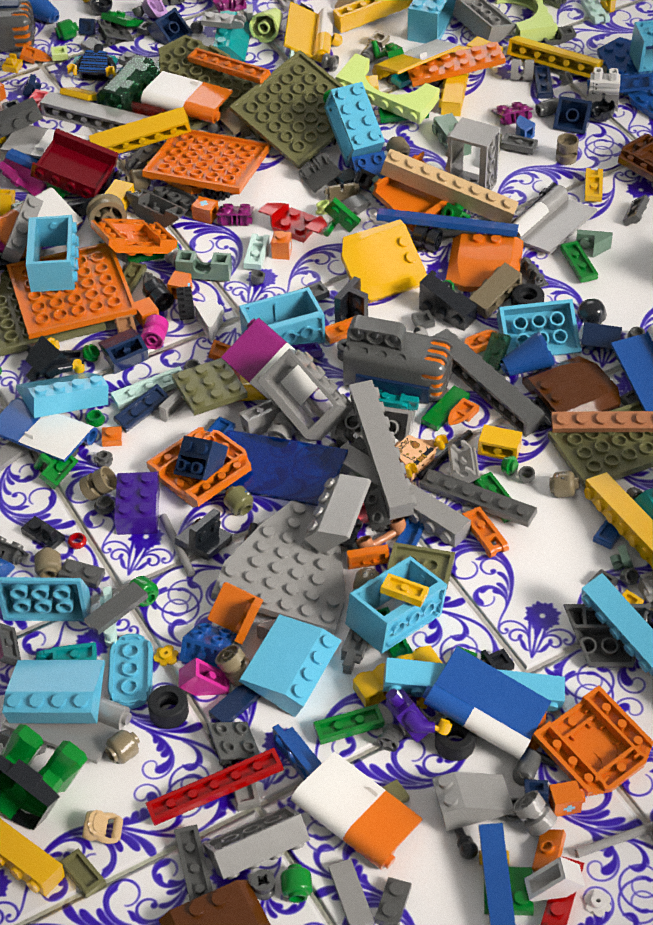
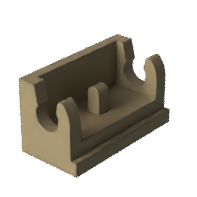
M230 109L221 113L219 119L222 122L221 124L226 126L233 135L241 132V135L237 137L243 139L252 135L249 126L232 113Z

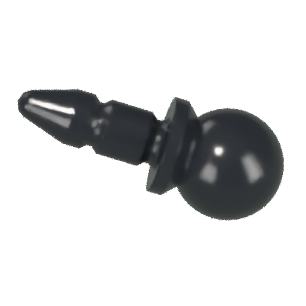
M463 827L454 829L458 838L457 846L460 855L466 860L474 859L478 854L477 844L473 842L471 836L466 835Z

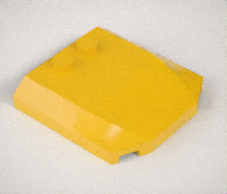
M401 220L351 234L342 239V263L350 280L354 276L361 279V291L368 294V303L418 288L420 281L426 276L425 268L407 227Z

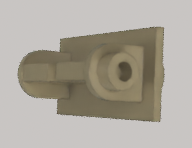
M355 182L343 184V189H341L340 185L328 186L324 191L325 198L331 202L336 197L341 202L359 194V184H355Z

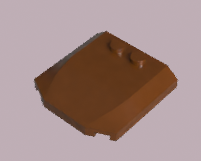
M644 134L622 147L617 163L653 182V136Z
M576 356L522 378V384L531 395L536 393L551 412L611 411L621 406L617 385L598 364L581 356Z
M248 880L231 882L169 910L159 919V925H271Z

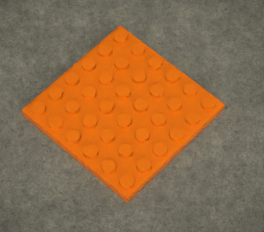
M191 129L189 133L169 138L142 170V177L149 178L150 180H163L167 183H179L183 186H196L200 189H212L216 192H229L232 195L240 194L270 152L271 145L266 142Z
M106 243L78 248L79 258L76 259H78L79 270H75L78 272V282H75L74 290L31 292L26 260L6 265L29 339L111 321L125 315L137 314V308L116 253ZM67 251L40 257V261L67 260Z

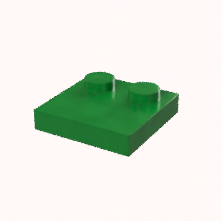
M108 10V12H102L101 19L126 27L139 26L144 21L125 15L126 12L119 10Z
M508 867L514 915L533 916L534 902L529 901L524 878L533 874L532 867ZM484 880V914H488V905Z

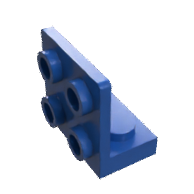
M384 151L351 157L349 168H352L355 174L359 168H362L383 179L386 176L380 173L386 159Z
M199 623L183 636L179 661L189 663L194 658H198L220 669L215 663L216 656L235 641L237 634L233 633L230 629H218L212 627L209 623Z

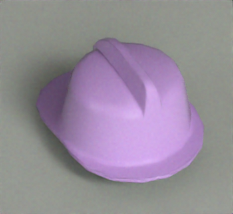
M143 0L142 8L150 18L159 19L168 12L162 0Z

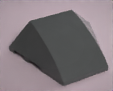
M172 185L154 187L153 191L140 189L139 193H132V191H126L125 193L137 217L152 224L158 222L164 228L172 225L191 209L192 203L198 198Z
M585 604L563 605L589 668L634 666L636 657L634 655L630 656L624 649L622 641L620 639L616 640L611 635L610 628L606 623L602 624L597 619L596 612L592 607L588 608ZM631 604L646 621L651 604Z

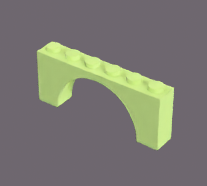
M495 0L497 4L521 5L535 13V15L527 20L516 22L515 36L537 42L544 41V38L548 40L555 39L556 32L558 31L557 23L553 21L552 15L549 14L547 7L543 4V0Z
M357 53L353 55L336 75V80L343 86L362 82L371 104L417 124H421L439 101L440 88L428 83L406 94H388L375 89L366 79V75L369 72V58Z

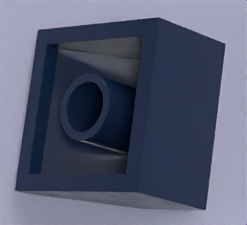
M173 8L147 27L154 40L163 45L184 35L190 36L193 34L176 8Z
M584 322L581 345H585V349L596 351V347L604 348L603 352L614 353L610 344L611 342L621 340L622 327Z

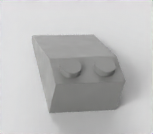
M452 772L432 778L446 831L515 813L503 775Z

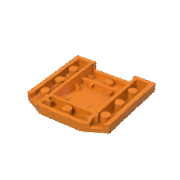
M103 218L99 223L91 220L90 227L116 253H125L132 256L136 255V253H142L146 256H152L153 254H168L177 247L178 240L158 222L148 225L145 220Z
M461 233L453 238L446 280L452 281L455 286H458L460 291L473 292L477 291L483 281L489 279L495 269L501 267L505 262L520 272L524 241L518 237Z
M198 427L186 436L212 440L228 446L223 467L206 481L173 474L183 438L146 462L150 472H158L159 482L192 507H199L252 470L244 448L218 430H213L212 432L204 431L203 427Z
M600 685L583 696L581 702L552 723L550 721L532 735L536 743L572 781L577 780L579 789H583L586 796L610 793L645 766L653 746V740Z

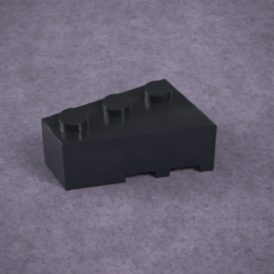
M432 270L420 281L419 309L422 311L429 310L432 316L465 331L477 319V305L460 291L456 293L449 287L450 283L447 281L442 282L436 277L437 273Z

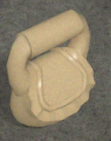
M100 810L87 811L82 837L88 841L97 840L104 844L117 843L121 839L123 819L115 813H104ZM108 819L114 820L111 838L105 836Z

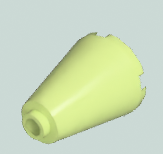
M271 8L255 14L249 23V30L252 36L263 43L273 41L278 36L283 18L281 10Z

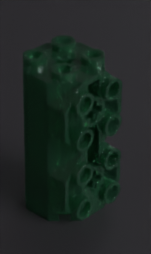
M133 55L96 94L98 104L134 113L142 105L141 96L144 89L157 77L155 62L146 56Z

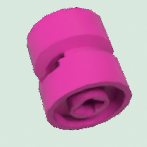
M150 315L145 321L141 337L148 349H160L164 344L169 322L163 316Z

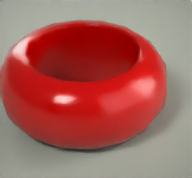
M78 532L71 534L68 538V545L73 549H81L87 542L86 536ZM75 539H82L79 543L72 542Z

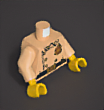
M441 434L431 440L419 439L408 435L401 442L395 438L394 446H398L400 451L399 461L405 465V478H409L410 482H412L417 477V474L435 459L437 448L443 450L445 448L444 444L449 443L446 435Z

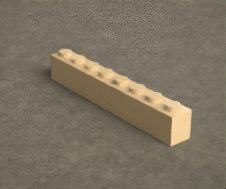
M392 149L389 150L380 173L449 203L455 204L456 202L463 206L464 209L495 222L510 223L519 203Z

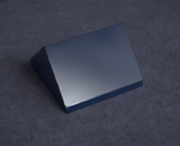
M560 96L553 129L586 134L591 119L592 101Z

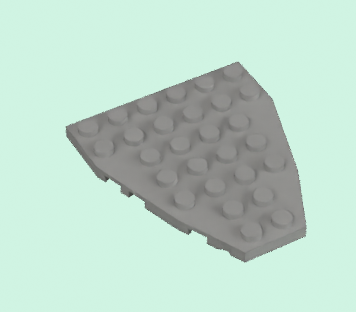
M291 501L261 523L226 559L213 588L211 599L216 600L224 582H228L263 599L258 613L275 618L280 614L323 628L334 635L346 599L341 546L339 544L321 554L304 538L307 533L306 528L312 521V513L316 507Z

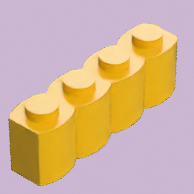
M430 645L418 647L412 654L396 657L398 659L442 663ZM385 663L379 664L373 671L360 672L353 679V689L365 707L379 704L386 699L387 692L383 691Z

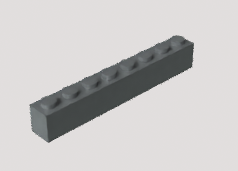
M445 329L433 335L434 337L445 338L452 343V372L518 431L523 432L525 437L539 430L541 424L544 426L545 413L543 410L538 408L516 386H513L503 375H500L490 364L485 362L479 354L470 349L456 334H453L449 329Z

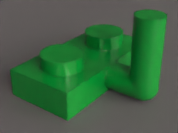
M377 40L370 41L376 59L383 57L392 58L404 54L403 48L394 44V42L385 44V47L381 48L382 51H379Z
M335 197L324 208V211L333 219L323 234L328 237L338 223L350 233L360 223L361 219Z
M41 453L34 463V468L40 470L44 463L48 465L39 478L55 490L76 466L78 460L71 455L64 463L50 458L45 453Z

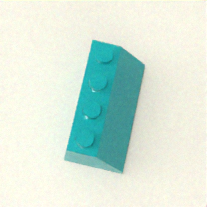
M226 10V11H220L221 14H224V13H228V14H230V15H236V14H237V12H234V11H228V10ZM246 21L241 29L217 28L213 46L229 54L231 58L245 62L251 35L249 22Z

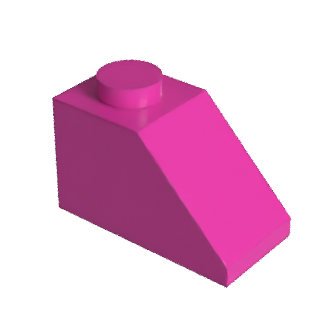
M194 658L179 669V688L194 696L224 695L230 692L229 680L225 673L198 658Z

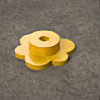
M166 645L164 648L160 647L153 657L154 661L160 663L161 666H166L167 664L174 665L177 662L178 651L174 650L172 645Z

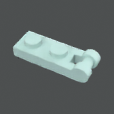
M581 0V5L594 25L600 24V22H610V15L605 12L598 0Z
M252 233L243 263L244 269H262L266 251L270 244V235L258 236V234Z
M111 586L103 587L104 596L100 597L101 606L113 597ZM116 623L103 632L105 644L108 647H111L114 641L115 643L118 641Z

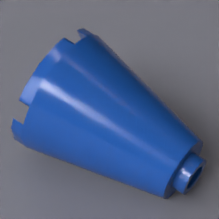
M28 0L32 5L34 18L51 24L58 21L60 17L59 11L49 0Z
M540 332L534 333L502 358V363L500 364L502 372L513 376L555 365L552 353L548 350L547 343Z

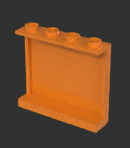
M425 153L415 154L412 158L424 162L422 159ZM387 176L375 182L372 193L388 209L440 215L443 207L447 204V201ZM405 224L412 232L414 231L416 225Z

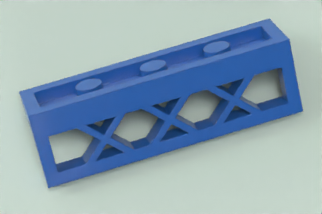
M653 70L620 74L619 93L653 89ZM590 78L587 80V87H588V89H589Z
M279 724L272 727L275 745L301 778L305 780L322 763L293 727L285 731Z

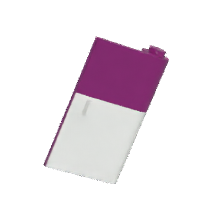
M253 318L247 325L248 329L221 358L263 396L270 400L272 398L257 381L289 348H294L260 318ZM299 365L281 381L282 385L300 406L303 405L314 391L319 390Z

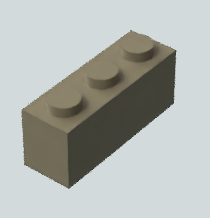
M506 262L501 267H497L493 275L489 279H485L481 287L477 291H473L469 297L477 305V313L487 320L512 295L514 288L522 284V273Z

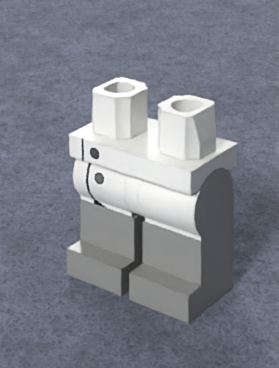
M601 67L594 68L593 73L590 75L587 101H592V103L601 101L604 94L607 102L614 101L616 105L615 111L618 112L620 89L618 68H611L609 74L603 73Z

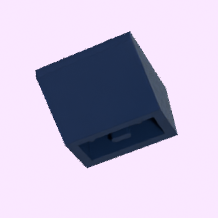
M133 328L98 342L114 374L148 360V348L140 334Z
M184 435L173 474L206 481L223 467L228 446L212 440Z

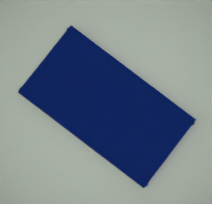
M228 430L226 436L246 450L252 470L224 490L231 486L241 485L251 495L318 506V499L325 489V482L331 477L335 478L338 476L348 455V449Z

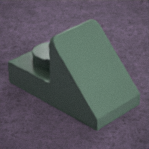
M577 229L576 241H578L582 248L593 249V257H596L611 248L613 232Z

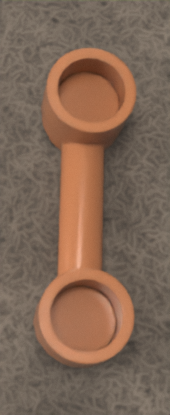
M404 517L390 520L391 524L389 526L391 530L372 540L370 535L357 539L356 545L358 549L379 546L400 535L406 527Z

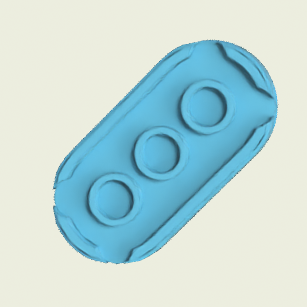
M132 633L119 637V640L116 643L114 641L110 647L108 694L111 701L127 706L130 709H135L144 705L153 691V647L151 642L145 639L144 636Z

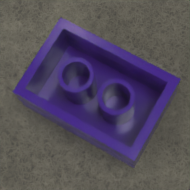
M158 472L117 473L114 515L117 535L158 533L160 496Z

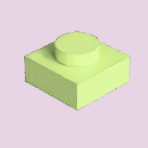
M67 45L51 47L53 61L68 59Z

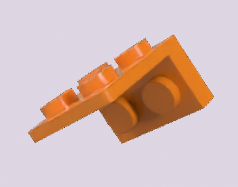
M224 582L210 611L208 620L236 633L235 642L242 645L262 605L263 599L228 582Z

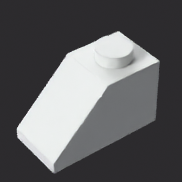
M215 298L195 305L196 319L210 341L215 338L222 326L223 315L225 314L223 306L219 305Z
M561 856L524 878L529 901L532 902L568 897L585 886L580 865Z

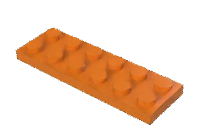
M496 41L445 54L406 72L412 86L415 87L505 64L506 58Z

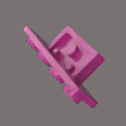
M6 158L0 162L2 174L8 179L11 178L10 182L16 187H24L33 196L41 193L46 187L43 181L30 176L31 170Z

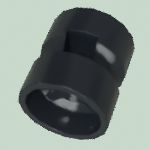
M416 225L412 234L414 246L420 248L425 246L427 250L434 252L438 251L443 239V230L433 227L429 229L427 226Z
M153 278L144 284L142 289L143 295L146 298L150 297L159 309V312L166 311L173 305L174 296L161 279Z

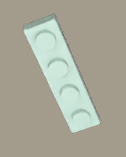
M179 366L111 392V398L120 410L130 405L156 384L167 392L177 388L172 381V374L183 370Z

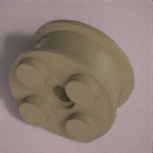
M106 193L95 196L89 202L86 209L90 226L91 220L99 223L103 218L127 219L123 202L113 194Z

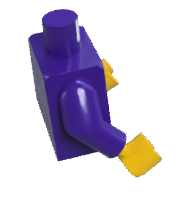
M391 689L387 692L385 704L417 743L427 734L434 733L435 731L442 735L449 734L452 727L449 720L441 718L438 725H436L435 722L429 721L420 710V708L426 709L428 707L424 704V698L409 696L404 689L399 691Z

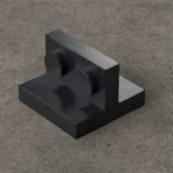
M354 276L334 297L335 323L356 315L368 316V294L361 291L360 278Z
M213 508L203 518H198L175 537V545L209 561L232 541L233 534L220 528V511Z

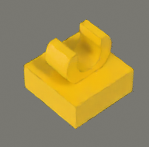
M9 53L10 57L6 58V61L3 63L2 71L17 74L23 66L22 59H17L16 54Z

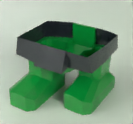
M19 724L12 732L0 754V812L11 821L28 829L35 830L47 818L60 798L57 793L67 790L88 759L85 752L70 741L63 740L46 765L39 772L35 771L30 765L44 742L42 737L30 727Z

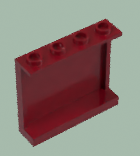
M56 128L50 145L38 162L32 163L30 176L83 198H93L99 194L116 167L119 153Z

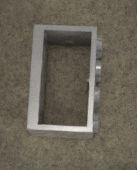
M462 117L454 125L452 132H449L446 142L448 143L446 157L448 159L445 170L450 174L492 191L497 184L501 127ZM464 143L480 148L479 175L463 170Z
M289 348L257 382L305 438L321 441L353 408L349 404L350 400L347 396L338 392V386L324 376L326 374L325 371L312 362L314 359L308 352ZM297 365L302 368L311 381L315 383L333 404L316 423L281 383Z

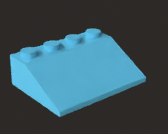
M573 299L499 307L496 316L506 355L537 332H540L547 343L546 346L551 351L552 356L582 352Z
M90 372L16 385L17 391L34 418L108 405L107 382L102 375Z
M0 577V608L4 621H84V618L90 614V592L88 586L81 578Z
M279 614L239 679V682L296 717L306 704L342 640L323 628Z
M17 660L5 691L3 715L9 723L97 724L105 661Z

